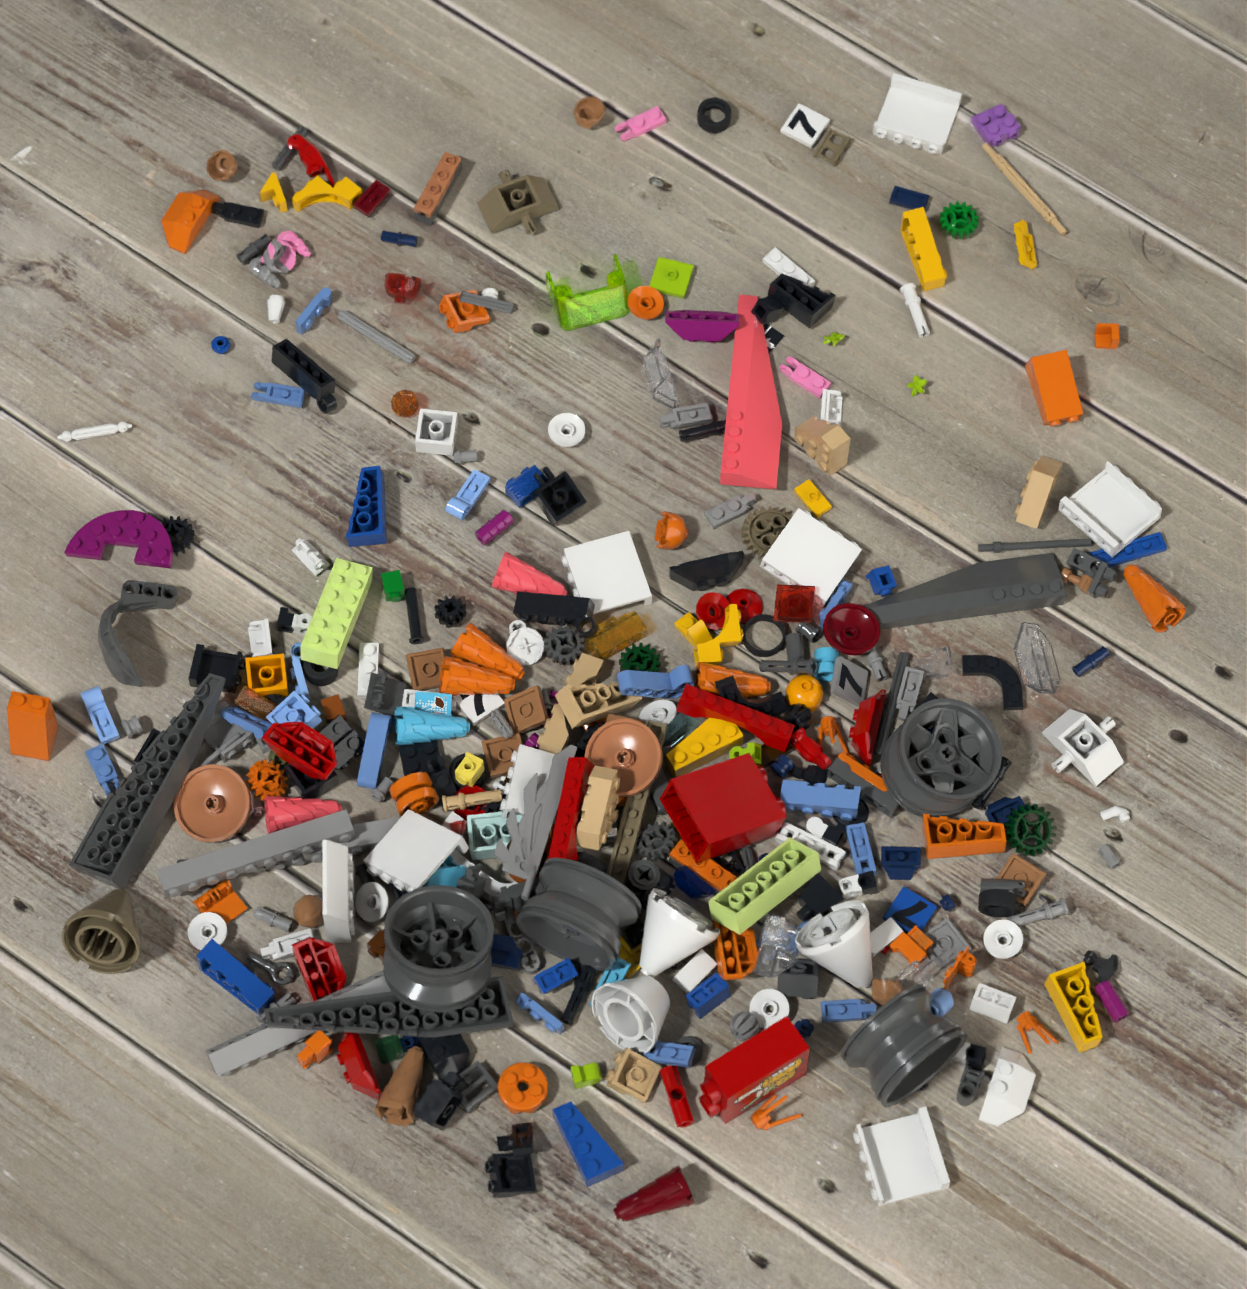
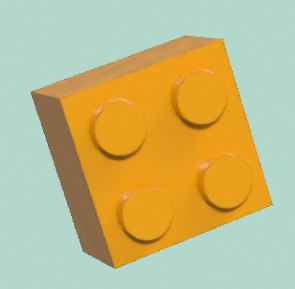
M284 654L245 658L250 699L270 694H280L281 698L289 696Z

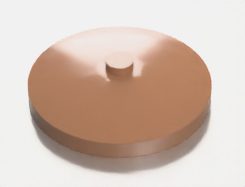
M616 719L602 725L591 736L585 750V757L594 765L618 770L617 778H620V785L617 794H619V797L633 796L646 790L655 781L662 766V748L657 736L646 725L633 719Z
M204 765L189 772L174 798V813L180 827L190 837L206 843H219L235 836L246 824L251 811V794L246 782L237 772L222 765Z

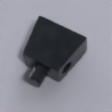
M817 873L800 895L798 903L802 908L796 915L803 922L810 916L815 917L819 913L824 917L833 912L832 906L844 902L845 898Z

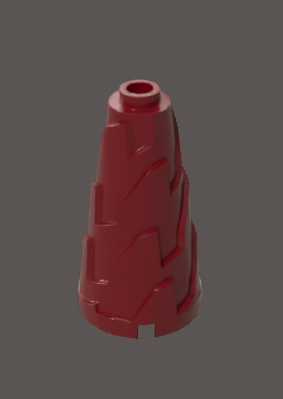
M676 1166L646 1186L638 1189V1191L619 1200L616 1203V1208H613L617 1220L622 1219V1221L628 1222L646 1215L683 1206L688 1207L694 1204L695 1201L680 1166Z

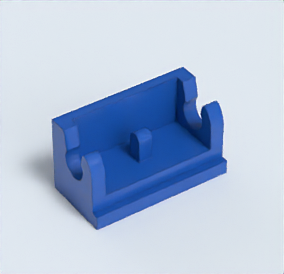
M567 958L535 975L532 980L539 987L540 994H545L578 976V973L571 960Z
M716 972L686 994L685 997L691 1009L694 1008L696 1016L701 1019L731 997L729 985Z

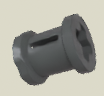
M805 618L797 626L796 632L804 635L812 643L819 636L821 629L815 628Z

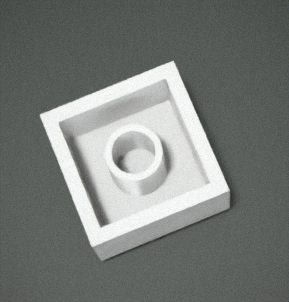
M420 409L415 439L416 452L453 456L458 426L457 412Z

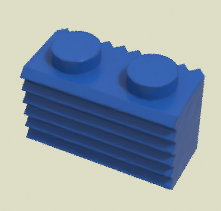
M536 465L524 468L520 473L521 475L517 478L509 479L506 483L505 493L519 508L533 500V492L540 488L533 475L535 473H538L545 483L549 482L548 478Z

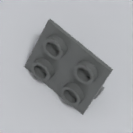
M380 671L379 674L371 672L364 708L394 717L396 706H402L404 689H406L407 683L388 678L387 673L384 671Z

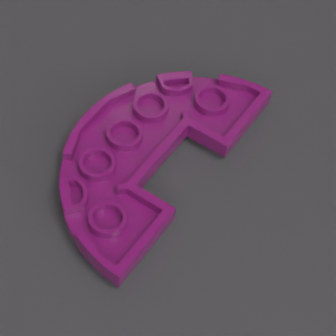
M135 510L113 511L91 520L73 536L64 552L68 557L102 560L105 548L109 544L138 548L134 558L136 565L171 569L173 562V547L170 536L164 526L151 515Z

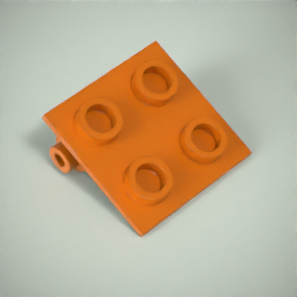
M225 879L193 901L201 913H216L223 918L226 924L248 909L231 888V883Z
M968 946L965 951L961 950L958 953L954 966H950L947 969L943 980L945 984L944 989L948 988L958 972L965 977L973 975L977 960L975 956L968 953Z

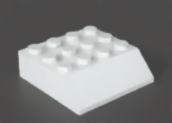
M323 840V919L327 941L332 943L351 942V935H355V887L353 881L355 880V870L352 853L348 852V846Z

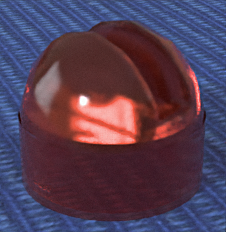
M465 820L449 823L450 830L459 834V830L461 834L466 830Z

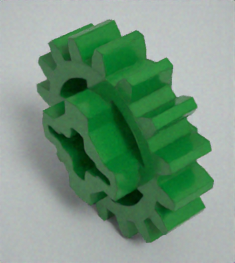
M956 201V205L950 202L949 208L944 206L943 212L940 213L939 224L942 225V231L946 230V235L952 234L953 239L956 236L962 239L963 235L968 238L969 234H974L975 229L978 228L979 216H977V210H972V205L966 206V202H963L962 205L959 204V201Z

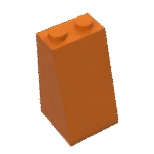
M1067 350L1031 357L1025 364V370L1043 424H1050V427L1060 425L1063 421L1068 420V423L1078 421L1083 415V410Z
M12 691L7 706L11 754L49 761L58 730V723L50 698Z

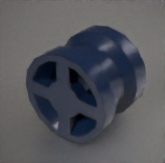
M780 754L778 760L773 762L770 767L778 776L786 778L787 772L793 770L795 765L787 756Z

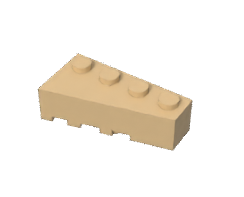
M600 683L592 686L583 684L575 687L565 685L555 695L572 729L603 719L608 714L614 715L631 709L643 699L640 696L622 695L618 683L610 685Z

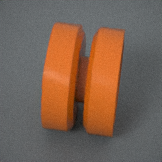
M417 772L404 776L392 784L389 789L401 817L408 809L419 815L432 809L439 801L436 790L432 788L430 776L426 772Z

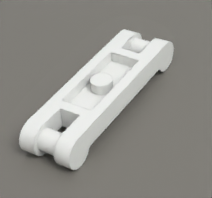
M783 822L781 832L777 833L775 837L777 843L782 844L789 838L787 837L788 833L793 834L792 839L819 852L821 863L827 865L832 870H838L840 860L846 855L843 849L796 826ZM829 852L834 855L833 858L828 857Z

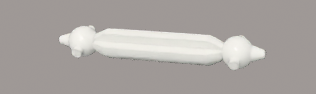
M121 421L118 425L110 423L80 428L72 432L64 431L57 438L69 442L71 439L81 440L111 435L118 431L124 433L132 427V424Z

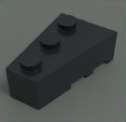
M782 273L770 283L767 297L774 295L784 306L785 311L810 329L832 309L836 294L831 292L827 294L820 291V288L816 286L814 288L804 285L803 281Z

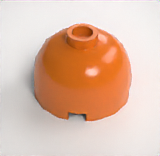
M664 511L661 513V516H663L662 520H658L656 525L655 541L659 540V545H656V547L673 550L678 548L687 539L688 529L682 517L675 513Z

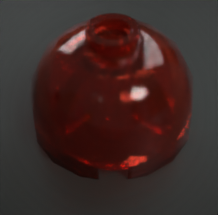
M387 273L385 275L384 288L388 296L395 299L394 302L405 304L406 300H412L417 296L422 280L411 276V278L406 277L405 274Z

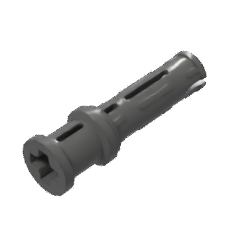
M795 658L793 661L761 660L759 663L761 672H792L795 675H800L801 673L815 675L818 667L815 658H810L809 660ZM774 665H783L784 667H773V666H774Z

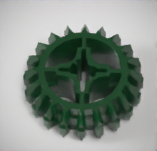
M1027 803L1024 807L1019 805L1018 811L1013 809L1011 811L1013 816H1007L1010 823L1004 824V826L1009 827V830H1005V834H1009L1010 837L1006 838V842L1012 841L1010 848H1016V853L1022 852L1023 856L1028 854L1035 856L1036 853L1041 855L1043 853L1042 849H1049L1047 843H1054L1050 837H1056V834L1052 833V829L1057 827L1051 825L1055 819H1048L1051 813L1049 811L1044 812L1045 807L1041 806L1038 808V804H1033L1031 807ZM1034 814L1038 819L1030 822L1028 819H1024V816ZM1018 824L1021 827V831L1019 834H1017ZM1042 825H1043V835L1040 834V828H1041ZM1029 826H1032V829H1031V832H1032V833H1028L1029 830H1030V829L1028 828ZM1031 838L1037 843L1033 846H1027L1022 841Z

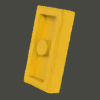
M810 479L794 488V493L816 519L832 509L830 503Z

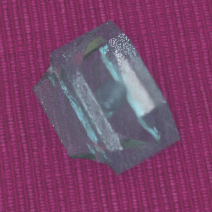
M680 713L667 724L668 729L663 747H672L686 735L687 715Z

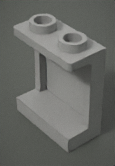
M225 700L216 706L203 738L215 752L236 733L239 732L242 735L241 738L220 753L219 758L224 763L228 760H233L238 755V752L249 748L255 740L253 732L245 731L241 726L228 723L226 719L220 717L221 709L230 706Z

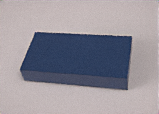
M894 186L889 204L910 210L924 207L925 210L929 195Z

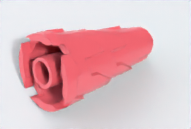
M508 552L504 553L491 586L494 589L515 594L518 591L566 596L568 591L564 589L565 586L562 583L552 579L547 574L535 569L534 566Z
M265 796L264 800L268 834L342 811L341 804H337V801L321 800L320 798Z

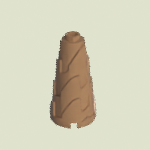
M412 1047L407 1050L376 1104L375 1113L381 1119L383 1115L387 1116L386 1122L398 1126H409L410 1122L413 1123L415 1114L412 1112L415 1109L414 1104L418 1100L425 1060L423 1049Z

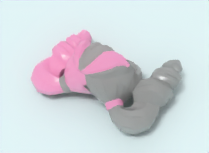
M283 231L278 235L277 240L269 243L262 257L252 259L249 264L250 272L271 288L279 289L280 281L272 272L278 274L287 273L293 269L296 263L295 252L303 257H309L311 252H309V248L301 238H298L295 232Z

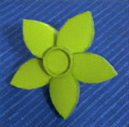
M833 332L830 336H823L825 339L823 342L824 344L832 342V345L836 346L838 341L843 340L845 336L844 334Z
M914 375L913 382L907 384L909 388L913 389L911 392L912 397L918 392L925 394L923 386L927 383L926 379H920L919 376Z

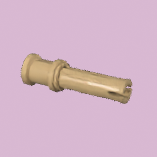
M501 789L466 795L461 792L458 795L449 797L442 795L445 813L448 810H464L468 806L499 802L503 799Z

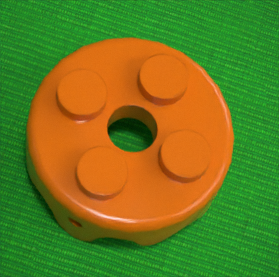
M527 1062L515 1063L503 1071L498 1081L499 1099L508 1111L513 1114L518 1112H534L541 1105H544L547 1100L548 1081L544 1072L534 1064ZM525 1082L529 1088L526 1091H520L517 1088L518 1084Z

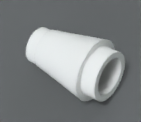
M270 295L267 300L268 321L277 324L280 322L285 301L283 296Z

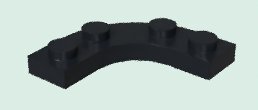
M962 655L963 676H987L996 680L1002 691L1003 710H1023L1021 682L1017 673L1009 664L999 658L988 655Z
M733 675L715 682L720 697L764 714L774 716L785 712L788 708L781 691L764 698L750 699L739 691Z

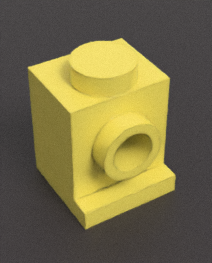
M466 752L465 758L455 770L456 780L462 785L473 787L485 771L484 760Z

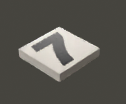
M798 103L781 128L780 133L812 149L829 124L830 119Z
M497 693L494 695L457 694V696H452V699L456 700L458 707L473 726L490 716L492 710L501 709L505 706V702Z

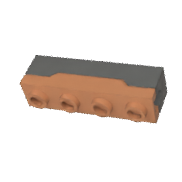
M448 152L443 154L414 207L415 220L429 226L432 225L462 171V158Z

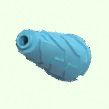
M396 706L394 714V733L397 734V737H394L395 745H413L418 742L466 736V733L470 732V721H466V718L452 716L451 714L416 710L413 707Z

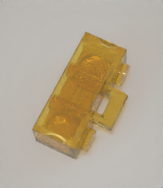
M636 611L625 613L620 617L619 622L615 616H612L597 625L599 631L594 637L586 638V646L593 657L606 660L633 643L647 637V627Z

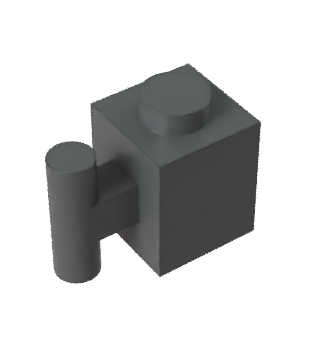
M479 863L466 870V875L458 879L456 888L462 889L478 899L482 898L486 879L479 877V872L483 870V865Z

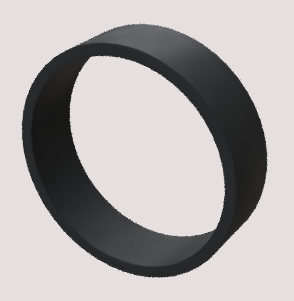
M761 614L752 617L745 624L743 643L750 653L758 657H770L782 649L785 642V628L776 617ZM768 621L775 624L781 630L783 638L781 643L774 649L758 650L748 643L745 635L747 629L756 622Z

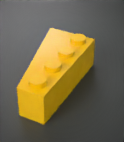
M924 207L903 212L900 232L923 292L944 287L947 272L942 267L941 257L937 251Z
M708 718L666 755V765L674 778L685 775L730 752L733 747L742 746L743 734L736 724L720 719Z
M1085 962L1049 974L1044 983L1079 1053L1097 1047L1102 1039L1098 1016L1094 1009L1093 996L1090 993L1089 979L1085 972Z

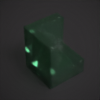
M390 1035L375 1040V1047L382 1065L404 1058V1051L398 1035Z

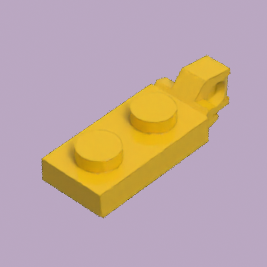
M1021 220L1014 223L1016 245L1019 254L1018 259L1021 265L1034 269L1037 267L1033 237L1028 232L1027 221Z

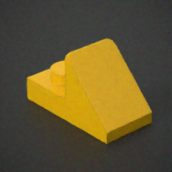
M273 172L260 191L261 202L272 199L274 206H278L280 213L287 211V204L276 172Z
M690 612L674 623L677 630L693 647L713 639L703 620L697 621Z

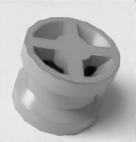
M136 715L132 716L128 721H121L129 739L136 733H143Z

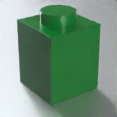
M400 570L381 573L386 602H397L405 598Z

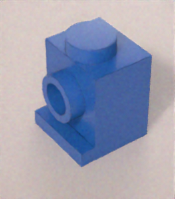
M889 565L875 568L865 576L866 579H869L875 595L880 594L881 597L889 596L892 594L891 591L897 587Z

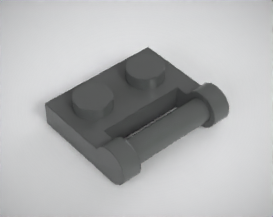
M479 1061L460 1074L462 1081L456 1091L462 1094L463 1101L461 1105L468 1114L473 1111V1107L493 1092H498V1084ZM483 1083H488L489 1086L471 1100H466L465 1097Z

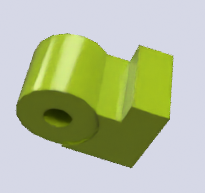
M755 742L747 743V748L735 746L730 750L729 758L732 759L750 753L755 764H761V744Z
M598 1063L571 1066V1077L575 1090L596 1084L603 1079Z

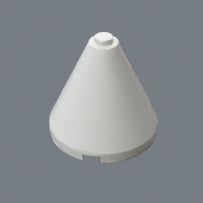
M653 888L648 896L639 966L642 968L640 971L649 977L651 975L656 976L716 940L720 934V930L717 927L714 931L710 928L713 923L700 912L676 897L673 899L665 896L667 893L657 888Z
M851 900L832 906L833 912L824 917L819 913L809 920L795 938L796 947L801 954L853 986L866 988L873 979L869 911L861 901Z

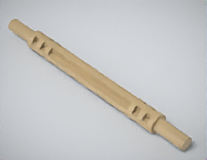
M987 142L984 143L982 148L992 158V162L1048 224H1052L1062 236L1066 234L1067 230L1057 220V216L1001 154H997Z

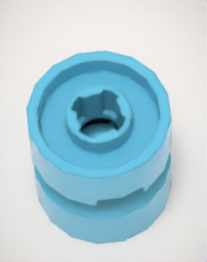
M822 647L814 651V658L818 666L817 672L814 675L816 679L822 682L832 681L835 660L839 657V651L831 647Z

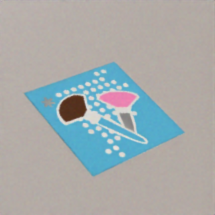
M415 691L416 710L451 714L452 694Z

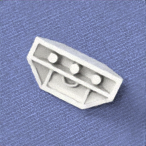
M1002 1047L979 1121L998 1127L1024 1113L1036 1074L1022 1053Z

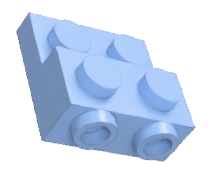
M295 691L266 717L272 724L303 722L312 729L322 721L319 717L320 711L314 705L312 707L308 705L310 700L303 693L299 695Z

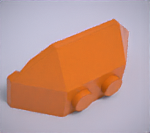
M205 189L178 193L161 220L169 248L186 254L210 216L213 203L218 202L220 196Z
M712 920V930L714 931L716 927L720 930V934L713 941L718 974L723 980L744 979L760 964L754 931L749 927L739 935Z

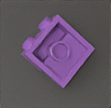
M1002 103L971 117L970 120L984 143L987 142L991 147L999 146L1004 141L1014 139L1020 134V124L1012 113H1008Z

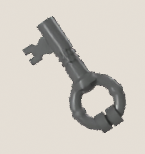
M249 953L247 956V960L250 961V966L247 967L248 970L254 972V968L257 965L270 971L271 977L276 984L285 985L289 982L291 983L292 978L295 976L293 968L289 963L279 962L272 964L252 953ZM279 967H284L288 970L286 974L288 976H285L284 980L276 977Z

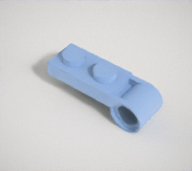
M474 469L456 497H452L449 500L445 512L460 520H464L489 484L490 477Z
M295 643L290 649L293 665L290 673L292 680L296 679L297 685L294 686L295 692L299 695L303 693L309 699L301 667L304 660H301V656H296L297 653L301 652L302 643Z
M99 686L81 692L80 695L101 744L104 745L119 739L120 736Z

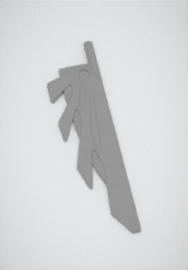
M570 745L554 755L549 777L537 793L538 773H535L525 786L524 814L519 825H517L514 808H512L506 821V826L512 840L509 850L503 841L499 839L493 854L504 863L503 871L526 879L521 895L523 900H529L558 810L568 757H575L577 747L574 745Z

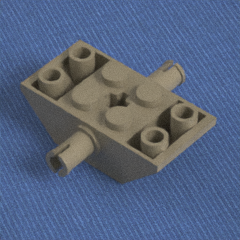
M505 170L506 174L501 171L498 176L503 184L493 187L477 203L490 232L494 233L522 222L528 235L531 234L530 230L532 233H535L537 227L532 218L559 209L545 179L525 175L513 180L509 170Z

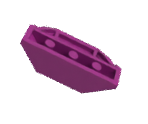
M674 310L666 311L665 323L683 340L690 342L697 340L709 343L721 341L739 326L740 314L721 311Z

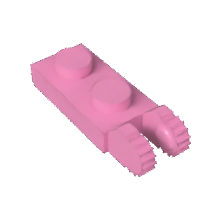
M656 106L626 122H621L615 127V131L620 133L629 129L621 134L620 137L622 141H627L666 124V118L659 107Z
M791 356L786 358V363L795 369L794 372L786 365L781 364L779 370L789 377L791 381L818 398L822 397L823 389H828L831 386L830 381L802 363H799Z

